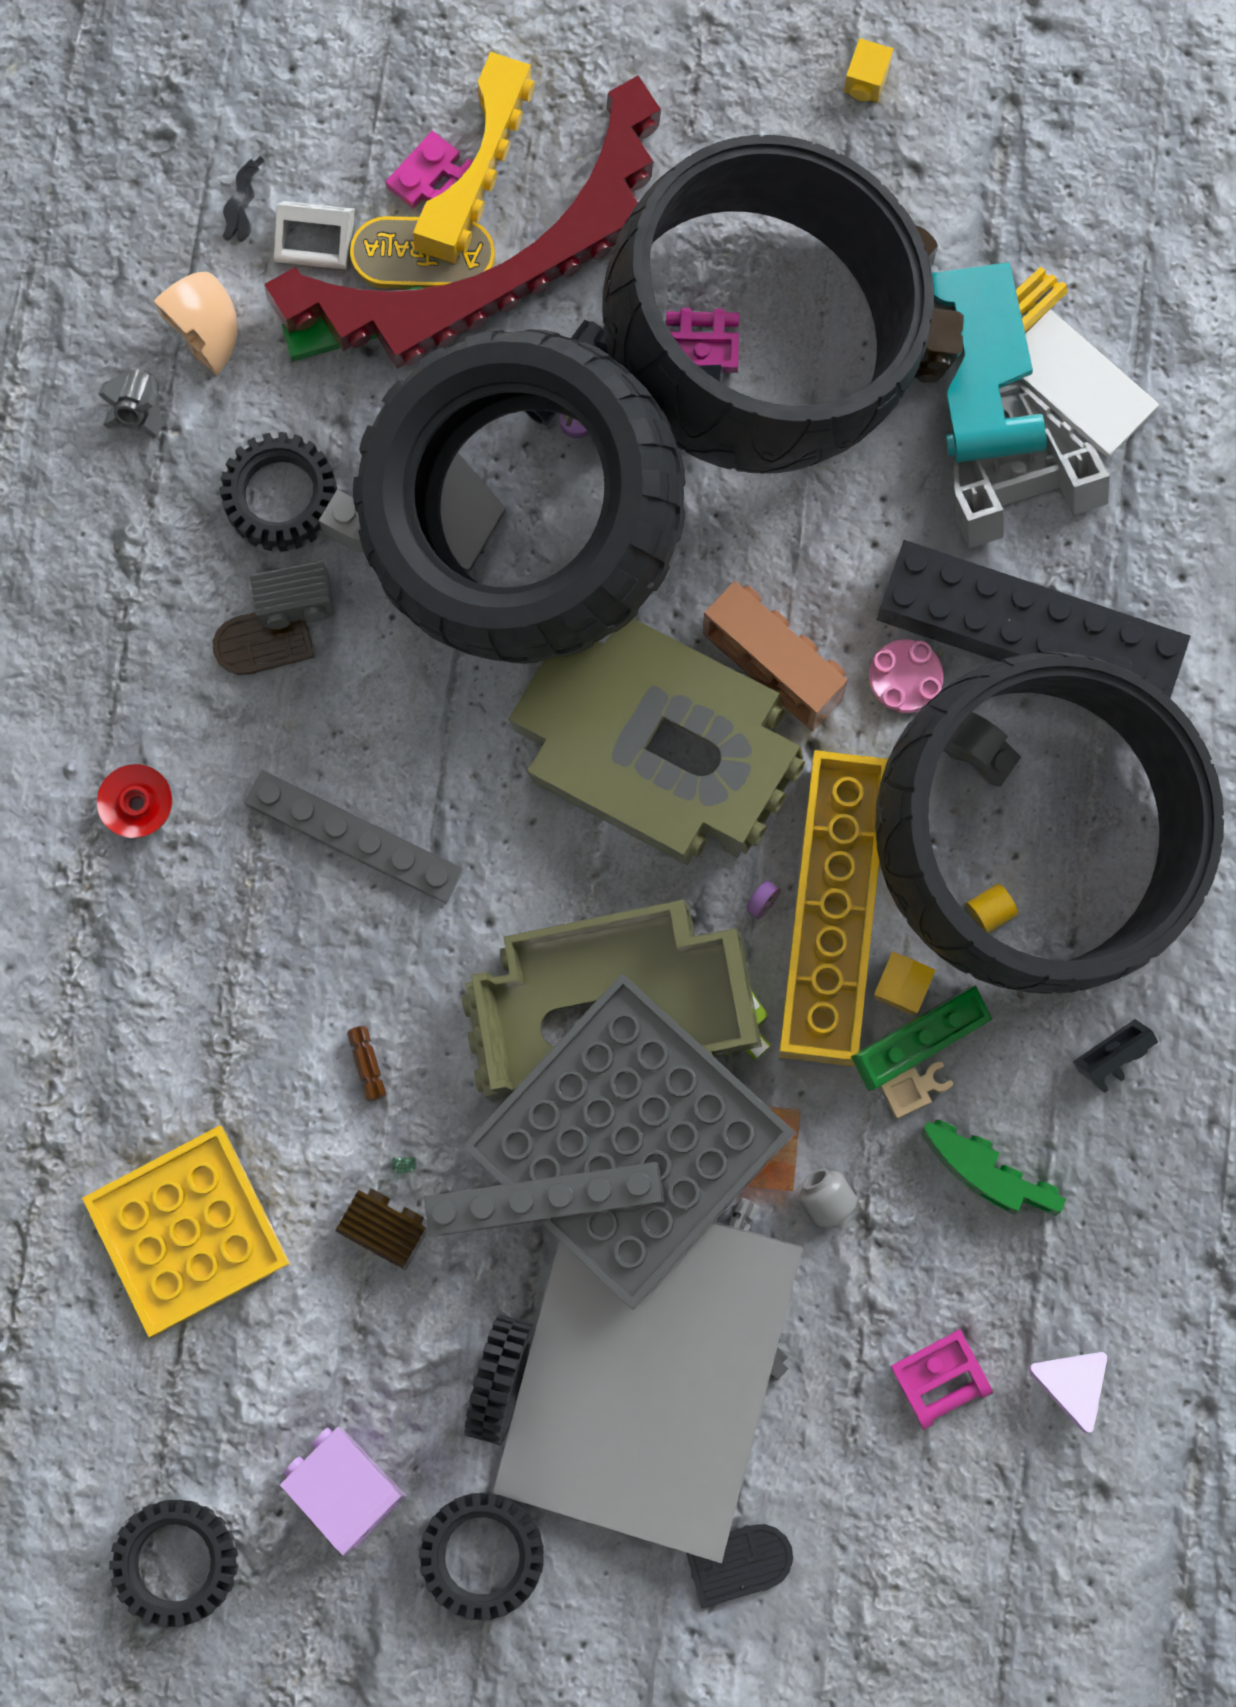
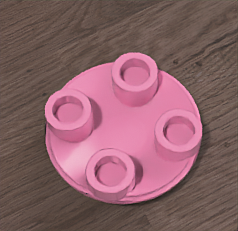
M901 639L888 643L875 654L870 665L869 682L873 694L885 707L896 712H918L941 691L943 686L944 673L942 664L938 656L931 649V646L923 641Z

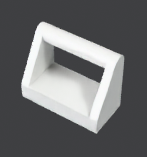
M287 201L277 204L274 262L346 270L355 209ZM289 220L341 226L339 254L285 249Z

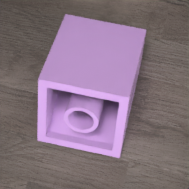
M337 1427L333 1432L326 1428L311 1443L315 1450L305 1460L299 1456L284 1470L282 1474L286 1479L280 1486L342 1555L352 1553L407 1495L341 1427Z

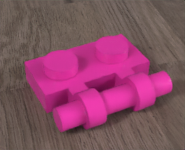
M431 131L385 181L386 188L414 209L422 199L427 202L455 184L469 169L473 161L467 159L461 167L455 166L454 164L460 159L459 151L434 131ZM445 176L448 181L440 190H434L433 187Z
M681 308V311H666V326H680V332L670 331V333L697 365L721 364L724 372L738 373L739 333H725L724 327H739V312H725V308H714L713 312H692V308ZM691 326L713 327V332H691Z

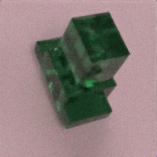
M393 1157V1169H397V1173L411 1172V1169H416V1157Z

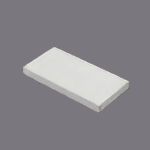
M1051 309L1025 334L1033 374L1019 381L1107 459L1157 410L1159 404Z

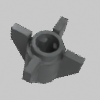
M142 369L129 370L102 384L98 395L111 406L113 405L103 423L105 427L109 429L119 424L120 421L127 425H139L141 423L140 429L152 438L158 436L162 427L158 400L159 383L151 373Z

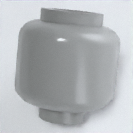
M819 1169L809 1174L802 1183L799 1199L815 1225L839 1228L851 1220L852 1213L856 1208L857 1198L842 1173L835 1170Z

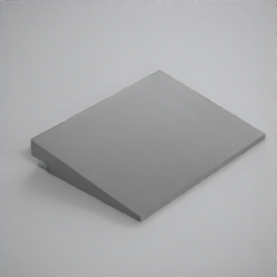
M714 1222L633 1310L559 1240L493 1493L722 1563L803 1247Z

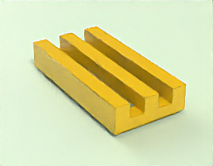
M1041 266L1016 289L1021 315L1024 312L1027 313L1022 318L1025 333L1068 293L1067 284L1062 281L1058 283L1057 278L1052 274L1048 276L1046 270ZM1051 289L1052 291L1036 305L1035 302Z

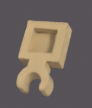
M936 1062L930 1065L925 1075L921 1077L914 1067L880 1086L896 1120L931 1104L932 1101L928 1092L943 1093L951 1088L953 1085L951 1080L938 1084L933 1079L934 1072L944 1067L943 1062Z

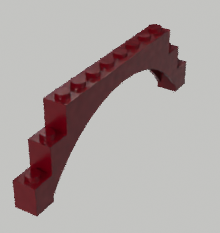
M639 75L610 90L607 94L606 106L610 113L607 134L600 156L579 195L559 220L534 243L497 266L449 284L398 291L364 290L329 284L301 275L298 269L294 267L264 284L267 300L289 334L297 329L299 331L308 329L321 316L342 351L350 347L359 348L363 346L375 334L397 369L405 364L407 366L415 365L425 357V353L437 346L438 348H443L455 341L458 334L467 329L472 331L480 328L487 322L488 317L499 311L501 313L510 311L523 297L530 293L537 295L549 287L551 281L560 276L566 278L573 275L581 268V264L592 258L599 260L612 250V247L616 245V239L626 219L638 204L630 189L635 191L642 188L652 177L654 161L639 138H647L657 130L660 123L661 108Z

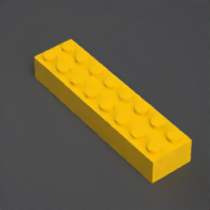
M814 750L778 1058L855 1067L851 1056L859 1052L879 869L875 833L876 804L880 782L888 759Z

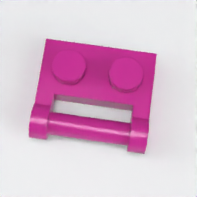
M960 1329L890 1366L923 1430L933 1426V1420L979 1396L983 1399L993 1394L985 1374ZM968 1371L972 1379L971 1383L925 1406L920 1397L921 1395Z

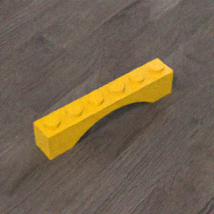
M490 52L478 79L479 103L485 118V133L480 150L469 169L455 184L425 203L413 231L415 251L456 264L460 252L466 253L472 238L470 228L473 221L479 222L485 206V201L482 200L486 191L491 192L495 186L498 174L495 170L499 161H505L510 148L508 138L511 131L517 132L523 116L521 107L524 101L529 102L532 98L535 81L531 80L530 64Z

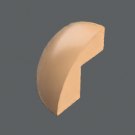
M198 272L179 280L167 288L154 300V304L159 315L186 339L190 352L217 376L233 353L238 330L237 316L233 302L219 280L209 272Z

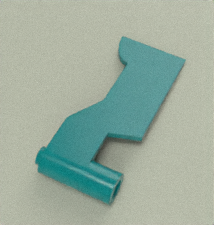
M1010 262L931 273L934 284V299L942 305L954 306L955 311L961 312L964 315V327L960 335L963 336L965 357L947 391V403L951 418V434H945L948 457L954 456L956 463L1046 451V429L1042 414L1005 419L999 392L1000 388L1033 374Z

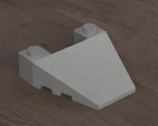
M1021 381L1011 383L999 389L1005 419L1042 414L1046 429L1047 448L1046 451L962 463H956L953 456L955 518L968 548L1004 538L1002 506L1059 488L1073 515L1109 503L1110 476L1096 449L1088 442L1083 443L1073 434V428L1065 421L1061 423L1050 413V407Z
M457 453L447 471L443 484L441 521L446 541L452 554L465 571L470 572L506 511V507L464 458ZM337 490L319 519L323 535L355 552L364 553L358 530L361 528L353 497Z

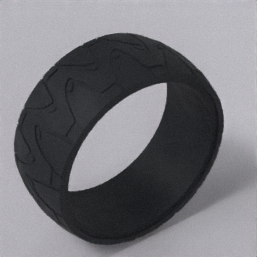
M749 135L719 141L696 151L662 175L645 192L626 219L616 239V246H614L603 287L602 315L603 324H605L603 329L608 355L623 365L649 391L665 413L671 425V431L675 437L677 447L681 450H686V453L721 468L730 470L733 468L738 472L755 474L783 473L813 466L843 453L865 438L898 405L899 399L903 397L923 359L931 328L934 307V284L927 251L923 248L925 246L919 231L902 204L898 203L899 200L885 185L881 184L879 179L852 159L841 153L839 155L835 150L820 144H813L811 141L781 135ZM720 212L762 214L793 224L808 232L832 250L847 266L860 285L869 304L877 339V356L871 384L845 398L809 406H790L757 400L723 385L693 362L682 350L666 326L657 306L652 288L650 272L652 244L667 231L683 222L699 216Z
M1060 652L1031 653L1002 659L1001 662L995 661L964 674V676L943 688L919 710L913 721L908 723L895 743L880 782L875 821L877 852L887 888L903 917L907 918V923L913 931L940 958L965 974L970 973L973 978L997 987L1028 993H1072L1112 982L1144 967L1150 962L1151 958L1157 957L1164 952L1195 917L1205 901L1204 897L1208 895L1220 862L1221 844L1224 839L1223 797L1215 766L1211 764L1210 760L1212 758L1203 739L1199 737L1200 734L1178 705L1167 695H1163L1159 688L1125 668L1097 658ZM1011 693L1044 694L1070 701L1091 711L1107 722L1131 747L1141 762L1154 793L1159 821V848L1151 882L1142 901L1123 927L1097 948L1068 961L1032 956L1000 942L985 932L966 914L949 891L933 853L928 813L932 779L938 761L947 742L963 720L981 703L993 696Z

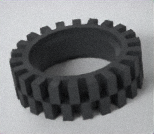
M278 432V438H272L271 433L262 434L264 440L257 442L255 437L248 440L249 447L244 450L240 445L235 450L237 457L235 460L229 457L226 462L228 470L227 472L222 471L220 479L223 487H220V496L225 513L237 533L242 538L246 537L249 543L255 547L259 543L262 544L264 550L272 551V547L276 546L280 552L288 551L287 546L293 544L296 549L304 547L302 541L309 539L312 543L317 539L316 532L318 530L322 531L319 519L337 490L331 465L328 464L324 453L317 451L315 444L311 441H308L307 444L304 443L303 438L299 435L294 434L293 439H290L287 432ZM270 463H292L302 468L312 480L313 494L310 503L301 514L291 520L284 522L266 521L257 517L247 506L246 488L249 480L255 472Z
M503 1315L496 1317L483 1349V1357L478 1365L477 1376L474 1379V1388L470 1395V1405L466 1414L465 1436L500 1446L504 1442L513 1417L533 1341L534 1324Z
M472 1493L458 1497L444 1505L428 1523L429 1525L421 1539V1549H419L421 1576L424 1577L428 1592H431L435 1597V1601L440 1606L448 1609V1612L469 1620L485 1621L503 1617L520 1607L536 1588L544 1565V1545L539 1528H537L533 1521L534 1519L517 1502L492 1493ZM486 1517L502 1523L514 1535L519 1549V1563L514 1577L501 1590L490 1594H475L459 1587L451 1578L446 1568L445 1551L450 1535L458 1526L473 1518Z
M182 1499L159 1501L142 1508L143 1510L139 1513H134L128 1519L127 1525L121 1527L117 1534L119 1538L117 1542L113 1543L111 1552H114L113 1560L109 1561V1570L113 1569L114 1578L111 1579V1583L119 1592V1595H117L119 1601L129 1607L127 1611L133 1616L137 1615L142 1618L141 1621L147 1624H156L158 1627H182L208 1617L226 1600V1595L232 1590L234 1585V1575L238 1571V1565H236L238 1550L237 1547H234L233 1539L235 1538L232 1532L226 1528V1522L221 1517L216 1516L209 1507L199 1505L198 1502ZM177 1524L196 1531L203 1538L208 1547L211 1560L207 1580L201 1589L188 1599L173 1602L162 1600L145 1587L140 1577L138 1562L142 1546L152 1533L164 1526Z

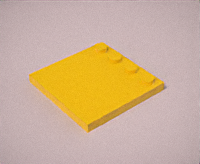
M220 1125L82 1198L149 1338H153L291 1265L223 1126Z

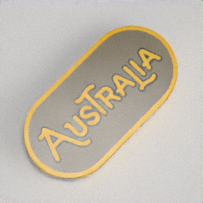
M383 216L369 220L356 231L350 246L351 261L357 274L369 285L380 289L407 290L417 286H422L423 289L445 285L477 275L494 267L495 264L493 240L487 230L474 221L470 228L472 238L466 253L460 252L456 264L415 251L413 231L419 217Z

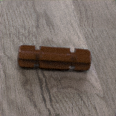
M354 1027L348 1030V1039L350 1046L355 1049L352 1053L361 1082L364 1081L362 1088L365 1098L368 1101H375L386 1096L383 1081L379 1080L381 1073L372 1045H369L371 1039L367 1027Z

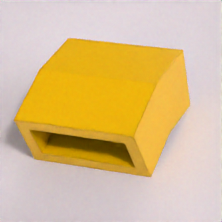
M892 951L875 990V1000L910 1015L917 1014L936 970Z

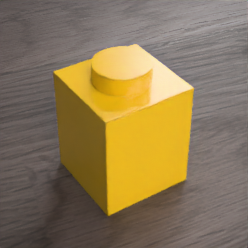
M859 38L846 75L844 93L850 94L859 101L866 102L870 100L878 103L891 67L894 48Z

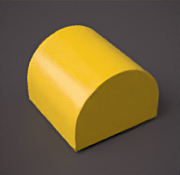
M1000 883L993 885L964 904L977 925L988 934L1018 916V909L1012 897Z

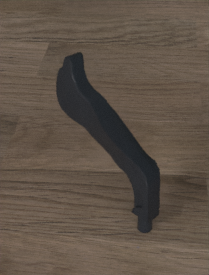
M261 156L254 161L250 159L236 175V191L223 208V215L226 220L223 238L226 241H229L238 230L237 239L239 242H243L251 232L252 225L247 216L246 208L255 194L252 187V177L260 170L259 166L265 162Z

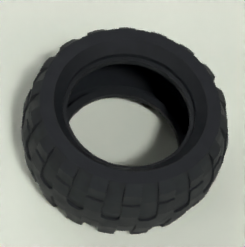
M527 329L519 332H505L504 330L483 332L466 337L465 342L458 343L452 347H441L429 353L419 361L420 366L404 381L397 380L381 400L385 405L378 413L373 426L367 425L359 447L362 457L359 465V474L357 477H354L353 502L355 510L358 512L361 528L358 530L365 557L369 566L375 570L386 596L401 613L405 614L415 625L433 639L463 653L493 661L528 664L557 657H568L591 648L595 642L602 640L612 632H618L638 614V609L645 603L653 591L658 590L670 569L669 562L675 545L680 541L684 528L685 468L682 456L676 445L675 437L671 431V425L661 407L649 391L623 365L604 351L586 342H580L548 330ZM541 410L560 413L579 421L585 427L597 448L604 475L602 509L590 539L569 564L541 581L519 587H492L478 583L466 573L452 554L446 541L441 521L443 484L454 457L465 442L479 429L508 414L520 411Z

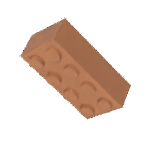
M734 581L704 612L703 635L752 679L780 693L783 706L813 732L842 702L848 682L845 678V671L835 661L831 659L828 661L824 660L817 653L818 648L808 637L805 635L798 637L789 629L790 624L781 613L776 610L770 612L760 603L762 601L761 597L754 589L748 585L742 587Z

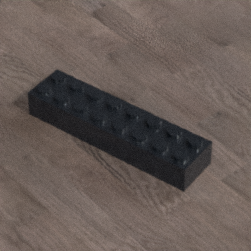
M903 540L877 616V621L998 662L1010 657L1046 652L1072 653L1097 658L1141 676L1159 688L1162 694L1167 695L1169 698H1171L1191 637L1190 635L907 540Z

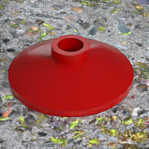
M129 764L117 768L104 779L97 794V810L102 822L113 833L125 838H143L158 831L169 818L173 805L172 791L164 776L154 768L142 764ZM139 798L144 801L141 809H131L133 800Z

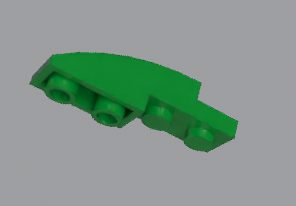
M938 1119L935 1120L934 1124L927 1121L923 1126L921 1134L942 1164L960 1182L986 1201L1013 1215L1019 1211L1022 1202L1053 1216L1061 1213L1066 1198L1058 1195L1059 1189L1039 1180L1036 1185L1022 1179V1172L1006 1165H1001L1000 1169L995 1168L994 1165L1000 1152L991 1149L993 1143L976 1135H971V1138L967 1139L956 1134L957 1128Z

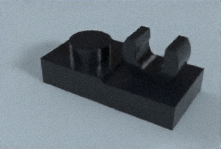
M1134 1019L1074 1060L1073 1063L1079 1073L1092 1081L1098 1089L1105 1093L1108 1091L1105 1085V1077L1112 1073L1119 1081H1123L1125 1075L1119 1067L1125 1063L1128 1064L1132 1060L1142 1058L1146 1055L1148 1049L1158 1043V1040L1153 1030Z

